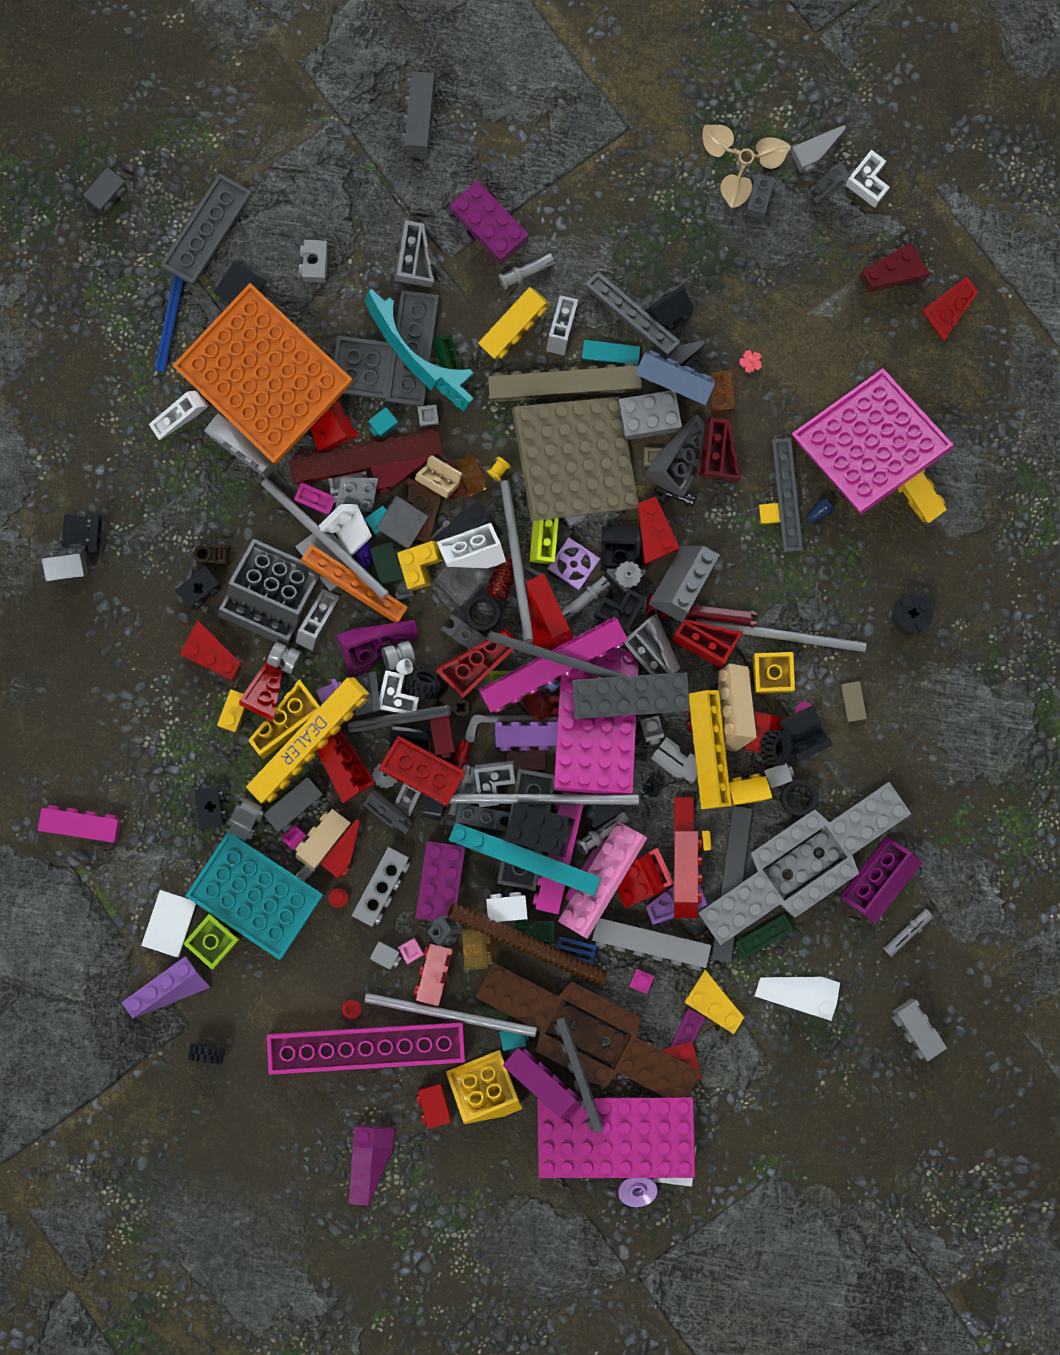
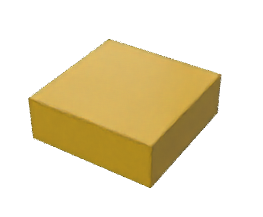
M778 503L759 505L760 524L780 523Z
M701 831V851L711 850L710 832Z

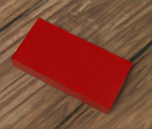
M674 797V836L675 831H694V797Z

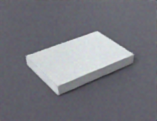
M160 890L141 946L179 958L197 904L190 899Z

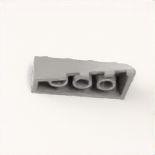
M217 413L204 430L207 436L264 478H268L279 464V462L276 465L272 463L224 415L221 416Z

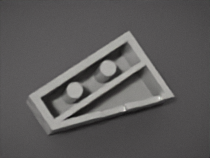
M657 613L647 619L627 637L628 640L624 641L627 648L650 675L676 673L681 669Z

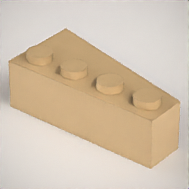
M728 664L719 670L718 690L725 750L736 752L757 737L749 667Z

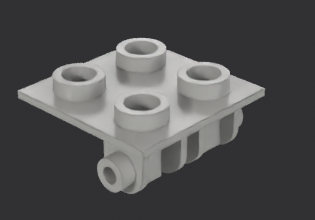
M340 478L338 493L333 497L336 508L340 504H357L360 512H372L378 478Z

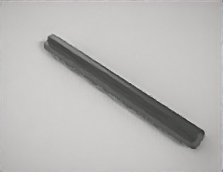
M444 705L349 722L347 726L350 733L449 716L451 711L450 706Z

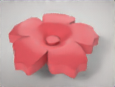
M750 350L745 351L743 358L739 359V364L742 368L746 367L745 372H754V369L759 370L762 367L761 361H759L762 356L756 352L752 355Z

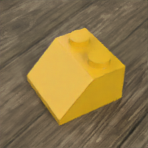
M760 773L749 775L750 779L742 780V777L730 779L731 805L736 806L771 799L772 794L766 776L761 777Z

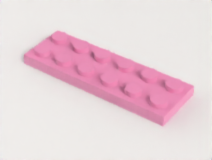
M617 821L587 872L601 878L595 896L576 890L558 922L588 939L647 840V837Z

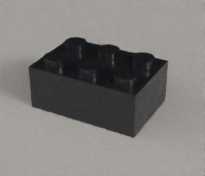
M514 803L504 841L565 857L575 819Z

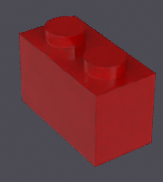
M439 1083L419 1089L416 1100L418 1106H422L424 1111L421 1114L423 1124L427 1125L428 1129L451 1123L452 1120L442 1084Z

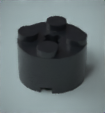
M918 594L904 596L894 605L891 612V620L899 632L906 635H914L923 631L929 626L933 618L931 602ZM910 611H913V614L916 615L914 618H911V615L908 614Z

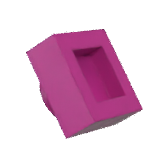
M293 824V827L281 839L294 850L306 835Z
M636 969L629 987L647 994L654 976Z

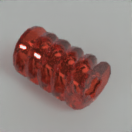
M505 557L506 562L494 566L489 584L486 587V594L495 599L507 600L509 597L507 593L511 592L510 587L513 586L512 580H515L512 559Z

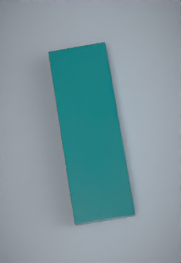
M584 340L582 360L621 365L635 363V366H638L640 346Z

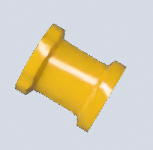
M497 457L496 463L486 472L493 479L500 482L501 476L511 466L502 458Z

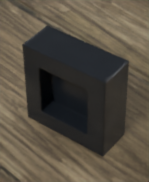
M696 354L683 366H689L701 374L705 373L709 368Z

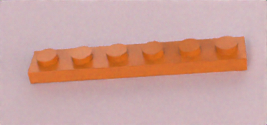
M312 544L300 560L301 563L394 623L399 622L408 608L389 594L384 599H381L352 570Z

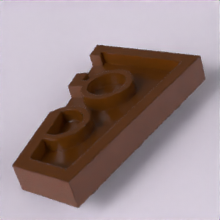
M407 478L409 504L429 516L414 540L427 543L430 542L442 495L416 480Z

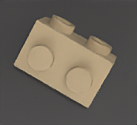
M431 455L426 466L416 474L415 480L443 497L448 498L459 487L462 473Z

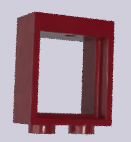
M449 716L429 719L435 755L443 760L451 759L452 755H455L456 752Z

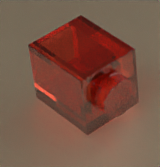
M540 689L533 694L527 693L521 699L531 716L541 721L547 718L555 709L545 692Z

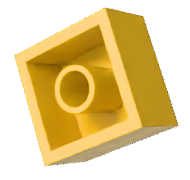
M793 652L755 653L752 656L754 694L792 693L795 691Z

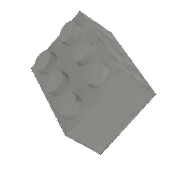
M672 390L623 398L618 401L624 437L627 440L679 432L682 428L676 392Z

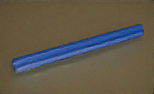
M174 275L155 364V370L158 372L166 371L184 282Z

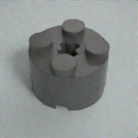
M241 796L239 800L242 801V804L237 803L228 822V825L231 827H226L224 831L246 841L247 838H252L255 831L253 825L255 821H260L264 810L261 809V805Z

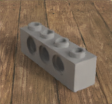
M390 847L387 848L352 914L353 917L372 927L374 924L378 925L383 917L381 911L384 906L386 908L389 906L393 898L390 894L393 889H398L402 881L399 877L402 872H407L411 864L408 862L410 858ZM390 865H394L397 868V873L394 876H389L386 872L387 867ZM381 882H385L388 886V890L385 893H380L377 890V886ZM372 899L377 900L379 904L378 908L374 911L368 907V903Z

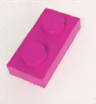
M302 482L294 498V501L328 516L335 504L334 496Z

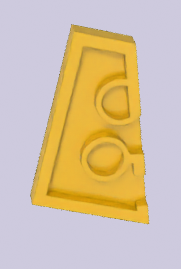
M704 969L684 1003L734 1034L744 1017Z

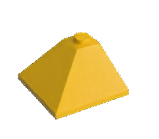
M500 1050L446 1071L464 1124L504 1117L523 1109L509 1071L503 1067L505 1061Z

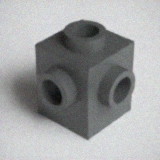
M440 915L438 919L433 921L432 927L427 933L436 945L450 946L456 942L457 936L463 928L458 922L453 921V918L450 920L447 915Z

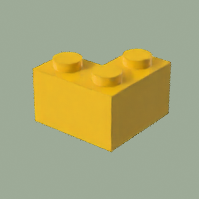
M434 541L397 553L406 586L409 590H418L432 585L427 566L444 561L438 544Z

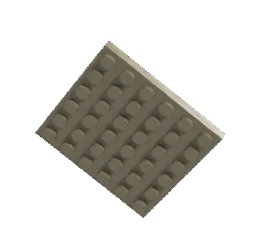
M620 397L512 408L531 521L626 511L638 508L639 503L628 441L624 437L618 403Z

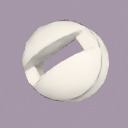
M409 659L400 660L396 665V670L401 675L410 674L413 671L412 662Z

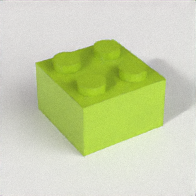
M209 914L183 944L213 970L216 969L241 939L215 916Z

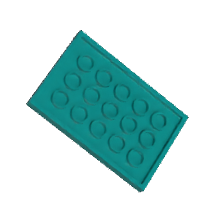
M227 832L185 897L277 959L282 960L324 894L240 838Z

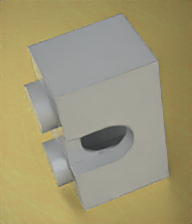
M304 240V246L300 247V257L304 258L303 264L299 265V275L302 276L304 282L326 283L327 241ZM310 258L318 259L315 264H309L308 261Z

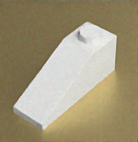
M198 390L188 391L149 425L157 438L161 440L197 417L209 404Z

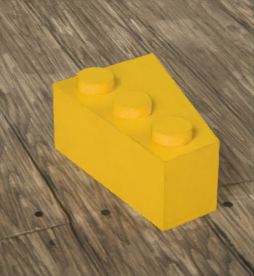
M923 470L899 487L898 491L900 493L904 492L909 500L908 504L921 521L930 523L947 509L944 506V499L939 494H936L934 490L935 485L930 479L927 480L924 475L925 470Z

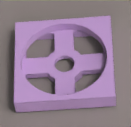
M568 538L556 555L555 562L551 563L547 570L577 590H580L600 561V558L571 538ZM568 548H577L579 550L574 557H569L564 553ZM585 554L590 558L589 569L581 565V560ZM559 559L566 563L567 568L563 574L558 570L557 561ZM576 561L578 563L577 567L572 568L570 562ZM577 571L584 576L578 580L569 579L572 573Z

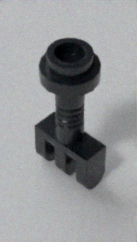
M655 487L654 491L661 495H652V497L656 496L658 501L664 503L666 497L685 502V507L688 508L689 506L693 507L696 496L691 492L688 495H684V497H680L664 488Z

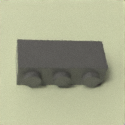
M307 777L263 815L277 832L281 833L283 831L286 833L293 827L292 822L297 818L301 820L308 814L306 810L311 806L314 808L323 801L321 798L324 795L312 780Z

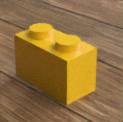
M230 689L217 726L238 734L247 710L238 705L239 700L243 696L242 693Z

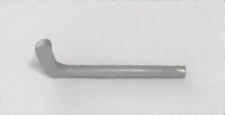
M474 715L469 723L465 739L471 743L475 740L476 728L481 722L546 723L558 722V716Z

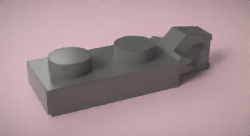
M373 790L363 803L368 810L391 828L395 827L407 834L414 825L403 812L376 790Z

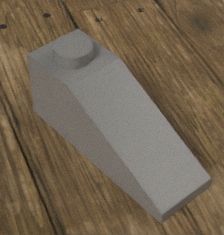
M845 125L792 148L791 154L800 173L803 171L810 172L816 168L842 137L846 129Z
M560 295L548 337L547 352L565 355L578 299Z
M322 589L298 630L297 644L312 651L314 650L340 596Z

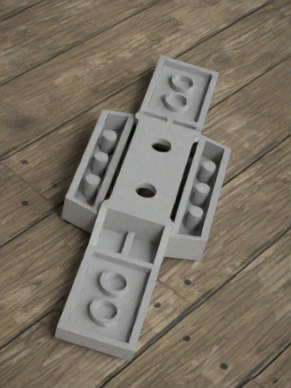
M890 782L830 822L814 809L752 851L750 856L756 873L698 912V914L719 945L728 941L778 905L784 908L791 916L797 917L858 875L859 872L852 854L911 815V813ZM821 829V832L810 838L808 841L794 849L792 852L778 860L776 863H774L767 869H763L767 865H769L770 863H772L773 861L781 857L783 854H785L786 852H788L789 850L797 846L799 843H801L802 841H804L805 839H807L808 837H810L815 832ZM817 847H821L824 850V856L820 859L816 858L813 854L814 849ZM838 859H844L832 868H830L828 871L817 877L815 880L801 888L799 891L785 899L786 895H788L790 892H792L793 890L804 884L806 881L820 873L822 870L836 862ZM790 869L793 877L790 880L783 879V870Z

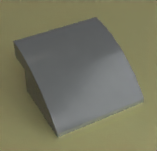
M253 539L228 583L227 595L219 608L218 617L274 642L283 643L288 648L321 575L301 563L300 559ZM278 597H280V602H277L275 600Z

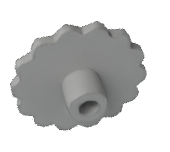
M628 561L621 563L620 567L616 569L617 572H615L619 585H623L625 588L636 586L642 577L641 569L638 568V565Z
M378 764L372 773L376 785L386 789L393 787L397 780L379 771L381 764Z

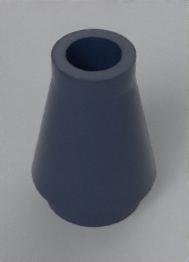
M824 497L822 500H818L806 515V518L814 524L830 515L834 507Z

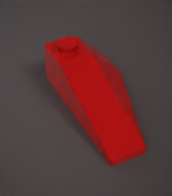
M543 573L526 581L533 634L532 644L553 650L572 640V633L545 574Z

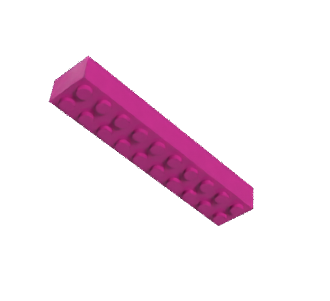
M463 1022L268 1034L269 1075L463 1063L465 1062Z

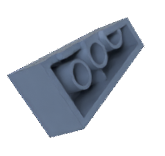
M652 350L649 352L645 351L635 373L642 378L706 405L715 385L713 377L704 373H698L689 366L683 367L678 365V362L673 359L667 358L666 360L661 358L659 353Z

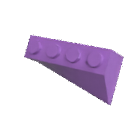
M495 722L496 748H500V751H511V748H519V751H531V747H538L539 751L550 750V747H556L558 722H546V724L541 722H528L526 724L511 722L507 723V725H502V722Z
M185 956L124 1000L122 1004L133 1019L211 987L190 957Z

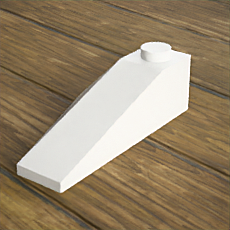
M763 977L759 979L755 996L832 1021L840 982L824 977Z

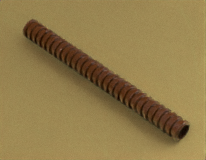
M453 903L448 910V919L451 920L453 918V921H458L459 924L464 923V926H469L470 929H475L477 932L480 930V933H485L486 936L491 935V938H496L497 941H501L504 944L507 943L508 946L512 945L513 948H517L519 951L523 950L524 953H528L530 956L533 955L535 958L539 957V960H544L546 963L549 962L550 965H555L557 968L560 967L562 970L565 969L566 972H570L573 975L576 974L577 977L581 976L582 979H586L588 982L597 983L599 987L607 979L606 970L597 968L595 965L586 963L584 960L581 961V959L573 955L570 957V954H565L564 951L555 949L553 946L549 947L548 944H544L542 941L539 942L537 939L533 940V937H528L526 934L523 935L520 931L517 933V930H512L511 927H506L504 924L501 925L500 922L496 923L495 920H490L489 917L485 918L484 915H480L478 912L474 913L473 910L469 911L467 907L458 906V903Z

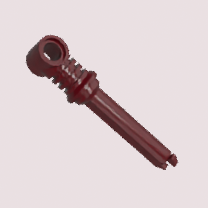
M654 594L647 597L646 616L650 618L657 613L659 620L665 616L670 618L666 613L649 605ZM692 605L685 617L687 620L695 618L750 625V627L757 625V621H751V617H757V613L753 610L747 612Z

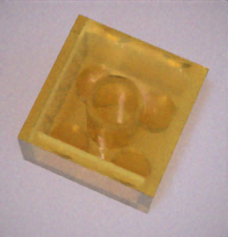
M463 930L464 970L488 969V964H492L491 952H487V945L491 944L490 936L480 933V930L478 932L475 930Z

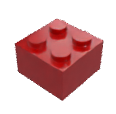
M650 854L633 861L617 888L625 908L666 890Z

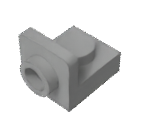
M659 716L640 720L645 743L650 742V745L661 743V739L665 738Z

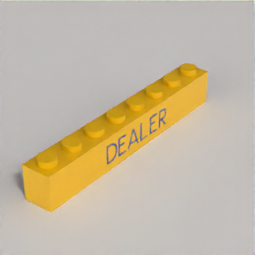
M354 677L346 678L253 778L246 788L261 804L274 801L278 796V791L280 789L283 790L290 784L289 780L293 775H298L303 770L302 766L316 756L315 752L318 749H322L328 743L327 739L341 729L340 725L352 718L354 715L353 711L366 703L367 700L365 698L369 695L367 690Z

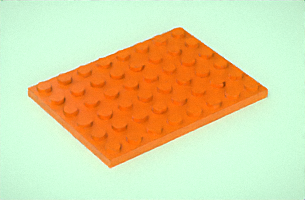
M251 283L245 287L172 365L275 465L354 382L345 371Z

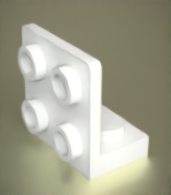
M340 504L319 525L321 532H336L343 549L350 556L372 536L357 504Z

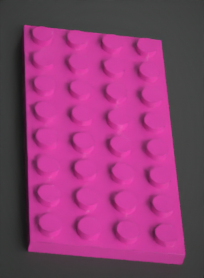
M611 648L607 650L608 653L606 655L590 659L591 664L628 676H638L639 661L630 650ZM573 668L574 671L566 676L562 674L560 679L554 790L632 795L636 715L574 719L571 680L603 677Z
M694 1097L594 1098L604 1127L603 1131L594 1133L593 1129L590 1130L587 1123L589 1115L587 1110H583L582 1105L565 1122L539 1098L537 1099L539 1178L696 1177Z

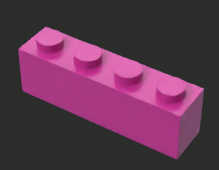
M48 805L47 808H41L38 831L117 843L121 820H117L116 815L105 814L104 817H98L97 812L86 811L85 814H79L78 809L67 808L66 811H60L59 806Z

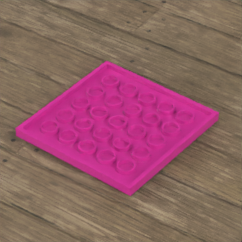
M884 369L878 371L792 433L793 439L860 515L954 449L953 443Z

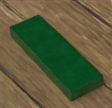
M784 913L734 943L743 959H746L793 932L794 929Z

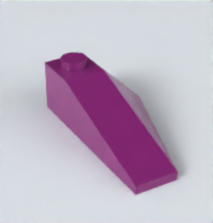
M410 620L357 628L336 635L347 672L350 677L369 671L373 668V664L381 659L383 660V647L393 645L396 648L399 643L413 641L418 637L415 621Z
M355 1126L349 1204L369 1205L392 1152L395 1128Z

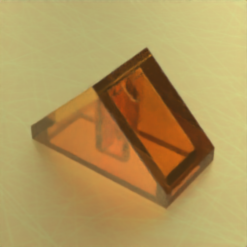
M472 454L454 461L458 471L462 473L461 478L470 496L487 488L479 466Z

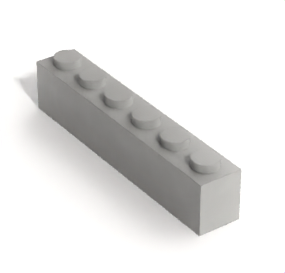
M599 918L595 925L592 941H596V946L606 948L607 944L613 945L614 950L625 952L626 949L633 950L634 955L642 957L646 953L652 955V959L663 961L664 958L671 959V964L682 966V963L690 964L689 968L700 971L701 967L706 968L711 945L601 918Z

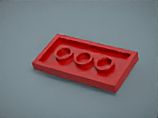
M400 736L396 738L379 767V771L446 807L466 775L464 770Z

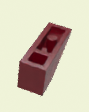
M427 456L371 467L373 478H378L376 493H391L392 489H396L407 478L409 479L426 466Z

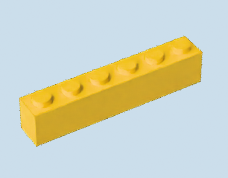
M719 690L689 693L701 809L732 806Z

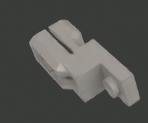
M667 737L650 758L676 779L684 778L692 784L698 776L695 762L696 757L692 753L688 757L680 753V747Z

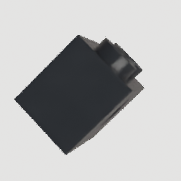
M204 566L175 591L191 610L194 608L197 610L205 604L204 600L209 596L213 597L220 591L221 585ZM197 586L202 587V593L197 592Z
M218 786L194 790L199 828L224 826V821H227L226 809L222 808V802L225 801L223 790H220ZM211 802L213 805H216V809H213L214 812L207 810V806H210L209 803Z

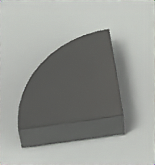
M405 579L399 584L395 593V599L398 601L414 597L413 590L407 589Z

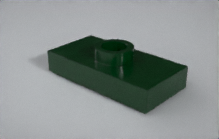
M452 336L435 337L440 367L459 370Z

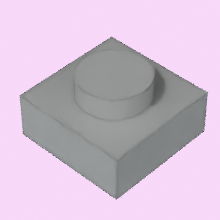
M436 405L418 407L420 427L439 425Z

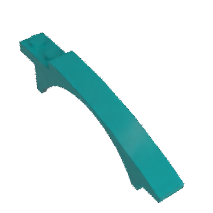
M370 289L364 302L383 336L404 364L430 391L436 387L463 412L468 409L474 398L463 387L470 381L473 372L470 369L453 370L439 367L415 354L405 344L396 329L393 317L394 301L391 298L384 301Z
M456 822L449 838L451 842L595 896L601 878Z

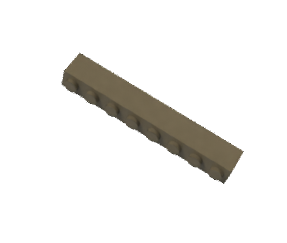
M635 363L624 364V367H617L616 365H606L605 368L588 366L583 370H579L578 367H571L567 371H560V369L548 370L549 372L532 370L526 374H522L521 371L511 372V375L493 373L492 376H488L490 403L641 392V377L635 374L638 369Z

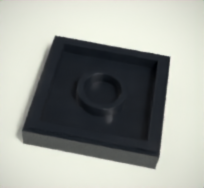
M234 261L215 289L214 294L231 303L249 283L260 292L266 284V280Z

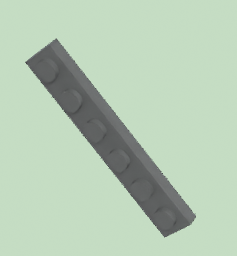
M597 272L585 283V288L666 357L670 356L680 346L681 342L601 273Z
M791 438L772 439L783 553L803 551Z
M566 1016L558 1018L555 1029L558 1036H562L563 1043H561L563 1052L568 1054L570 1059L568 1062L569 1070L571 1073L574 1072L577 1092L580 1091L583 1097L580 1101L583 1110H587L589 1118H587L590 1130H594V1133L601 1132L604 1127Z

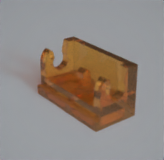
M731 370L712 372V375L709 376L715 379V385L711 392L713 413L734 411L735 401Z

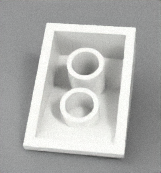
M491 523L437 542L447 567L490 568L506 562L500 541Z

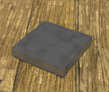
M395 496L376 529L409 549L429 516L398 496Z

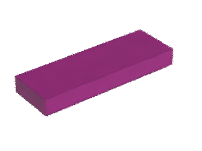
M688 1008L670 1047L691 1041L693 1044L706 1016Z

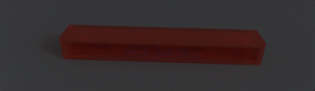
M429 429L419 435L409 433L404 435V438L389 437L384 442L374 440L367 442V445L364 446L353 444L348 446V449L333 448L328 453L319 451L311 453V456L308 457L298 455L292 457L293 460L288 461L294 486L301 485V482L307 484L327 480L328 478L364 471L368 472L371 471V467L425 456L428 459L431 455L436 458L443 457L439 432Z

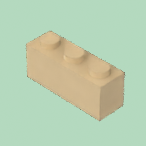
M333 809L329 813L326 811L319 820L321 821L320 825L317 828L314 826L307 834L309 836L308 840L305 843L302 841L295 849L297 851L296 858L313 871H315L320 862L350 827V822Z

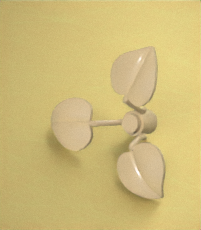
M705 125L702 133L704 147L712 156L721 157L725 150L738 155L737 161L741 165L738 177L733 174L728 175L722 180L720 186L721 194L731 208L743 204L751 194V180L747 177H741L745 166H748L754 158H759L760 164L768 169L777 168L782 164L791 148L783 140L768 137L761 139L756 144L758 154H755L750 149H743L742 151L729 149L728 147L734 142V136L732 131L724 125Z

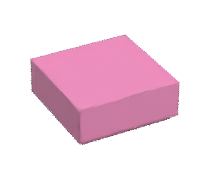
M415 938L398 947L407 964L424 955Z

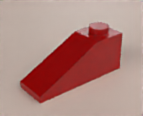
M359 819L354 821L320 862L324 868L338 879L341 876L344 878L351 870L349 866L352 863L361 825Z

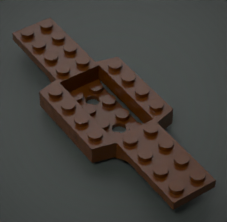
M493 962L476 995V998L517 1020L529 1026L537 1027L540 1033L535 1051L568 1069L570 1059L568 1054L563 1052L561 1046L563 1042L547 1035V1033H552L562 1039V1036H558L555 1029L556 1020L566 1016L567 1020H575L576 1028L571 1030L576 1047L611 1065L610 1068L578 1051L587 1079L604 1088L620 1073L664 1097H689L701 1074V1071L637 1038L641 1017L572 981L557 996ZM565 1000L629 1034L625 1035L619 1032L618 1030L600 1022L599 1020L581 1012L580 1010L566 1004ZM608 1037L611 1044L608 1048L600 1046L599 1041L601 1038Z

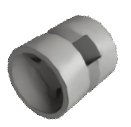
M276 641L269 654L267 664L275 668L280 666L282 671L292 675L300 661L302 652L294 648L288 649L287 645Z
M409 641L397 644L396 648L393 645L382 648V657L387 671L396 670L397 663L403 659H409L412 665H415V656Z

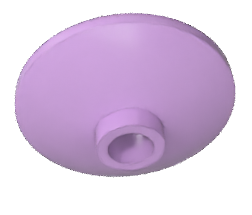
M627 1178L619 1186V1198L624 1204L631 1207L648 1205L657 1196V1185L650 1178Z

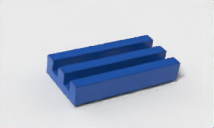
M559 936L557 949L590 956L589 960L580 957L576 958L581 959V961L584 960L591 965L593 964L596 945ZM562 941L592 948V951L588 952L561 944Z

